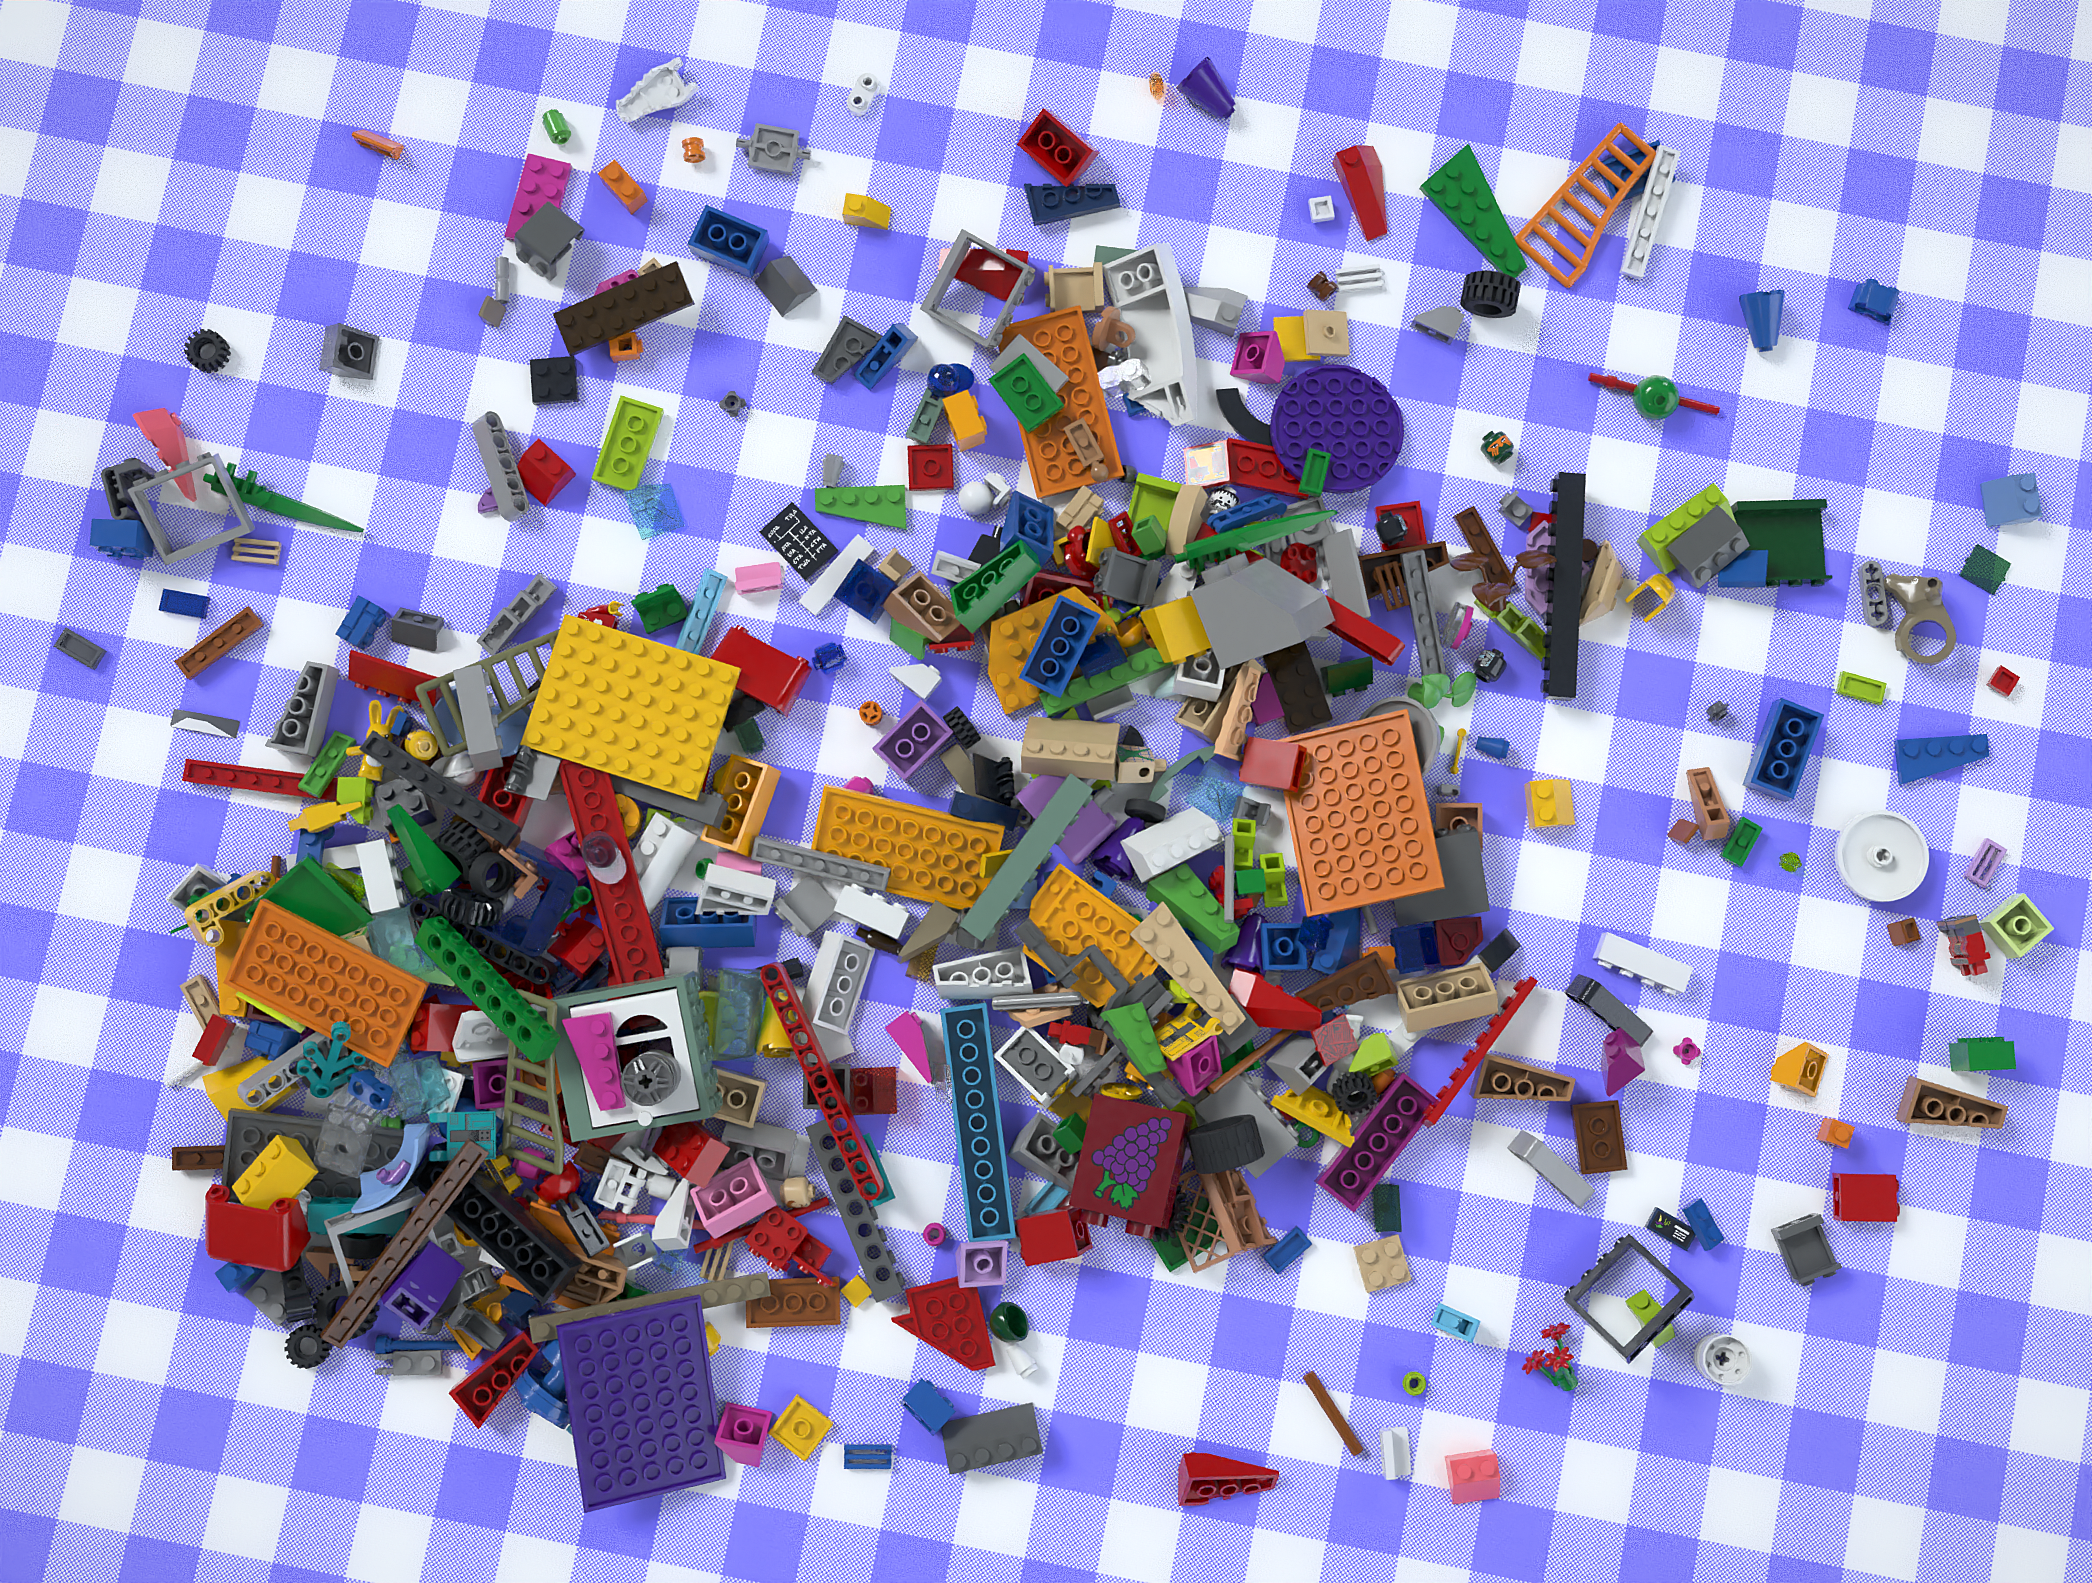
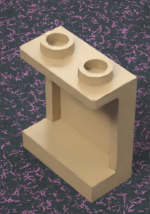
M1093 262V267L1054 269L1053 265H1048V272H1044V284L1049 286V294H1045V306L1050 307V313L1078 305L1081 306L1082 313H1102L1104 310L1102 262Z

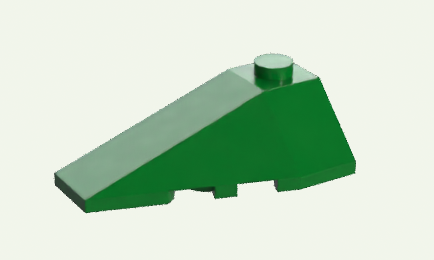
M400 804L387 810L388 816L417 878L422 883V887L433 896L443 892L462 873Z

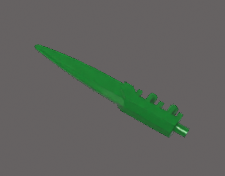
M227 463L226 469L242 502L314 525L359 533L365 530L319 508L274 491L267 492V486L259 485L255 482L258 475L257 471L249 469L246 479L234 475L237 464ZM216 471L214 476L205 473L203 481L211 484V491L228 497Z
M1336 510L1305 513L1274 519L1237 530H1229L1183 545V553L1174 555V560L1176 564L1186 561L1190 569L1196 567L1197 575H1202L1201 572L1205 571L1204 562L1209 561L1211 564L1215 562L1214 559H1217L1219 565L1220 562L1226 560V555L1236 556L1235 549L1241 552L1250 550L1252 547L1315 525L1336 515L1338 512Z

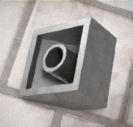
M341 323L326 326L319 370L339 377L373 380L380 336Z

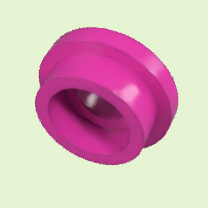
M935 1222L928 1224L923 1231L924 1241L930 1246L941 1245L946 1239L944 1226ZM932 1230L939 1232L938 1238L934 1239L931 1237L930 1233Z

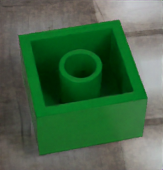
M2005 1037L1957 1038V1043H1949L1951 1071L2016 1069L2014 1041H2005Z

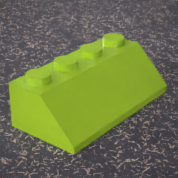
M1712 483L1644 531L1636 542L1660 572L1667 575L1676 567L1666 548L1716 505L1720 506L1735 523L1736 521L1728 499L1716 484Z

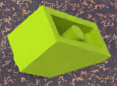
M1384 1032L1375 1033L1362 1041L1348 1071L1354 1072L1355 1075L1357 1071H1360L1362 1075L1366 1073L1368 1077H1371L1399 1065L1393 1044Z

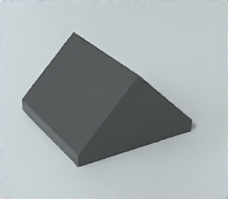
M791 256L770 261L755 281L757 287L781 317L817 292L815 286Z

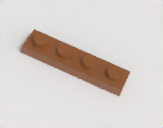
M247 606L174 662L186 678L192 680L263 627L264 624L253 609Z

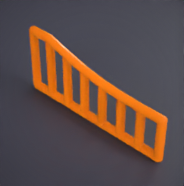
M1618 123L1514 237L1517 246L1565 288H1570L1586 271L1608 221L1630 189L1652 165L1656 151L1624 123ZM1620 133L1647 156L1640 165L1612 143ZM1605 150L1633 172L1626 182L1598 160ZM1590 166L1595 168L1619 189L1613 199H1610L1583 175ZM1576 182L1607 207L1601 218L1569 192ZM1561 199H1564L1595 226L1591 238L1586 236L1554 208ZM1547 214L1586 247L1582 259H1579L1539 224ZM1532 231L1576 267L1568 277L1524 240Z

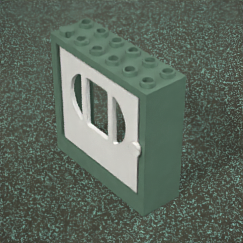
M694 971L558 995L550 999L558 1004L556 1032L561 1038L555 1047V1058L572 1142L711 1118L721 1109L723 1099L721 1092L717 1091L716 1083H718V1073L716 1069H713L712 1065L714 1052L712 1046L708 1045L709 1027L707 1022L704 1023L702 1014L705 1012V1006L698 993V990H700V980L698 976H695ZM677 986V988L670 990H664L659 992H653L582 1006L570 1007V1005H576L581 1003H587L592 1001H598L603 999H609L614 997H620L625 995H631L636 993H642ZM611 1012L616 1047L623 1044L671 1037L674 1056L681 1069V1081L678 1088L665 1100L653 1106H640L632 1102L624 1093L626 1102L624 1108L600 1111L562 1020ZM636 1015L654 1016L668 1027L658 1031L616 1037L619 1027L627 1019ZM646 1076L645 1081H652V1078H647Z

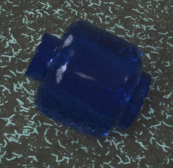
M833 641L816 647L814 649L815 657L811 658L816 671L820 669L825 675L842 669L844 662L847 661L841 644L837 645Z

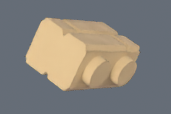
M1082 486L1056 520V526L1067 534L1077 525L1084 527L1085 530L1091 529L1090 523L1094 517L1100 518L1104 513L1105 509L1103 506L1105 501L1087 487Z

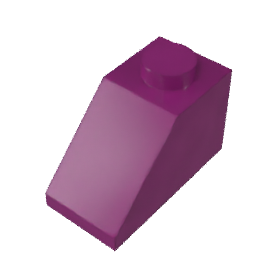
M1269 673L1264 674L1257 688L1256 699L1250 704L1253 712L1251 723L1255 722L1256 727L1284 717L1283 709Z

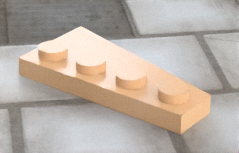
M1242 665L1241 670L1237 674L1234 692L1229 699L1230 704L1227 713L1222 721L1223 726L1220 735L1215 742L1214 753L1243 762L1244 754H1241L1242 745L1247 743L1248 734H1245L1246 724L1252 719L1253 712L1250 704L1256 699L1261 671Z

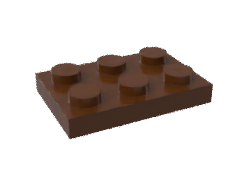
M1618 1100L1570 1105L1579 1174L1628 1170Z

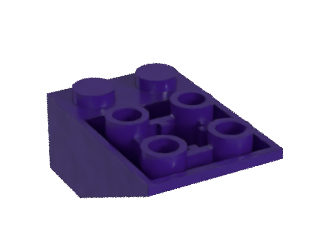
M429 1239L399 1272L381 1296L383 1305L420 1332L436 1315L464 1271L465 1266Z

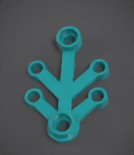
M339 1021L332 1025L331 1037L333 1042L327 1059L319 1051L316 1042L308 1041L303 1045L304 1056L312 1058L322 1070L321 1076H318L312 1069V1063L309 1060L304 1059L297 1063V1073L308 1078L311 1082L310 1093L316 1098L331 1096L335 1087L345 1082L350 1083L351 1076L349 1075L359 1072V1070L351 1067L345 1073L331 1078L333 1073L352 1064L362 1065L366 1061V1057L356 1051L337 1060L343 1043L351 1036V1027L347 1022Z

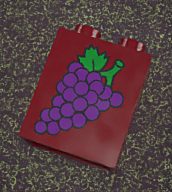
M1094 1093L1069 1201V1206L1082 1208L1079 1221L1107 1228L1109 1215L1127 1219L1125 1233L1149 1239L1153 1238L1155 1226L1168 1229L1188 1142L1186 1135L1191 1129L1193 1117L1180 1112Z

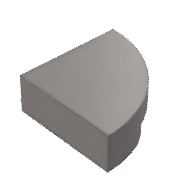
M1441 784L1437 787V795L1459 796L1460 786Z

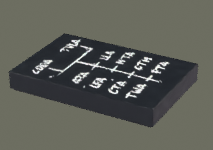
M793 502L759 531L805 582L839 552Z

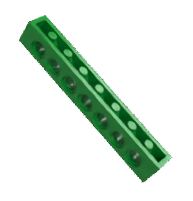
M438 916L425 919L414 942L532 1063L550 1058L561 1038L554 1028L531 1007L522 995L445 918Z

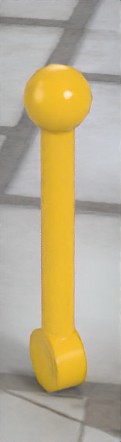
M1460 728L1457 731L1458 742L1454 763L1450 768L1451 774L1459 772L1457 766L1462 740L1467 734L1464 728Z

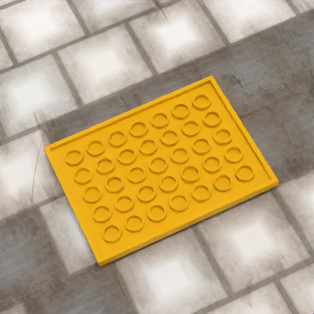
M565 614L520 745H525L549 755L697 801L741 669Z

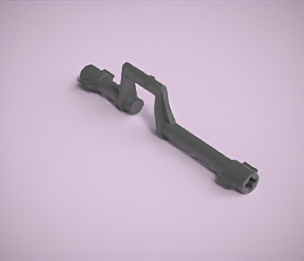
M1030 917L1014 930L1030 951L1033 949L1056 976V981H1060L1066 989L1079 979L1072 969L1084 958L1088 957L1117 990L1108 998L1101 1013L1120 1007L1130 984L1120 974L1119 969L1113 966L1095 944L1086 947L1078 955L1069 957L1052 948L1046 941V936ZM1099 1015L1095 1026L1104 1031L1143 1076L1128 1055V1049L1125 1044L1112 1033L1115 1030L1107 1020L1104 1021ZM1161 1072L1143 1076L1153 1088V1093L1168 1110L1175 1107L1185 1097L1168 1077L1165 1078Z

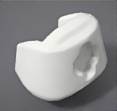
M1066 1043L1060 1049L1059 1057L1066 1063L1078 1065L1084 1060L1083 1048Z

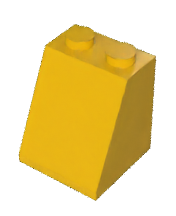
M1191 595L1140 612L1141 618L1164 663L1173 662V665L1186 662V657L1193 654L1194 658L1207 654L1206 649L1212 648Z

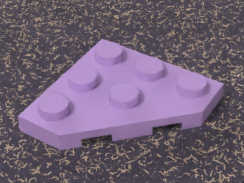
M1545 520L1526 536V551L1538 550L1547 553L1551 536H1548L1549 524ZM1583 561L1581 578L1591 570ZM1549 564L1533 569L1525 568L1524 599L1539 616L1547 610L1548 603L1544 601V597L1549 585V581H1546L1545 578L1546 569L1549 567Z

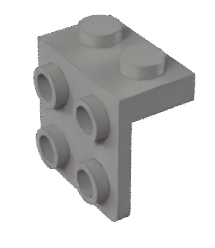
M808 875L785 897H779L773 904L777 907L774 912L783 921L787 918L793 924L790 929L798 937L803 935L805 938H808L835 913L834 908L837 903L812 876Z

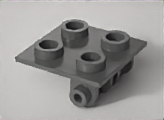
M522 745L518 749L504 791L547 801L562 758L532 751L530 747Z

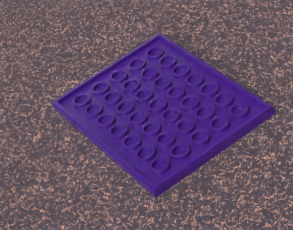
M699 1294L556 1325L584 1513L727 1479L723 1451L714 1444L719 1422L702 1302Z

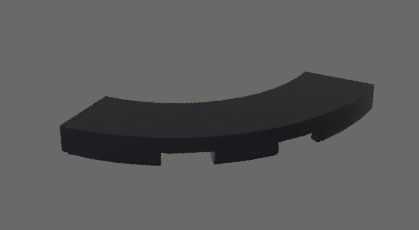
M1238 388L1217 389L1215 391L1223 417L1226 418L1227 422L1239 436L1246 441L1273 446L1270 436V425L1258 420L1246 409Z

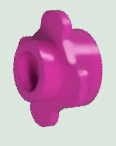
M1689 1037L1683 1038L1682 1043L1673 1047V1053L1681 1058V1063L1684 1065H1689L1691 1060L1701 1054L1700 1048L1692 1043V1039Z

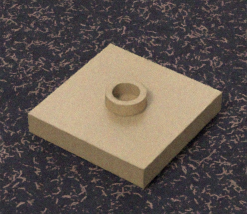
M1310 309L1303 311L1306 355L1347 357L1350 355L1347 313L1345 311Z

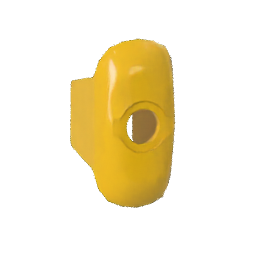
M1662 573L1651 575L1625 598V602L1628 603L1647 586L1651 587L1659 595L1663 602L1643 619L1645 623L1664 609L1675 596V585Z

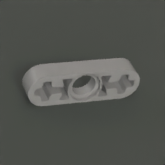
M1874 560L1863 563L1858 569L1862 608L1865 622L1870 626H1879L1888 618L1881 565ZM1869 567H1870V570H1874V572H1875V573L1872 574L1871 576H1870V573H1866V571H1865V570L1868 569ZM1872 587L1878 591L1877 599H1871L1868 596L1867 591L1869 588ZM1879 602V605H1877L1876 607H1875L1874 605L1870 607V605H1869V604H1876V603ZM1874 612H1876V614H1880V618H1878L1877 621L1876 617L1871 616V614Z

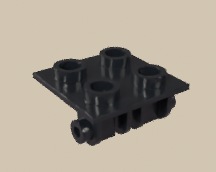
M973 753L976 794L1010 807L1011 801L1016 795L1014 791V773L1012 772L1013 761L1010 760V757H1002L1001 761L997 762Z

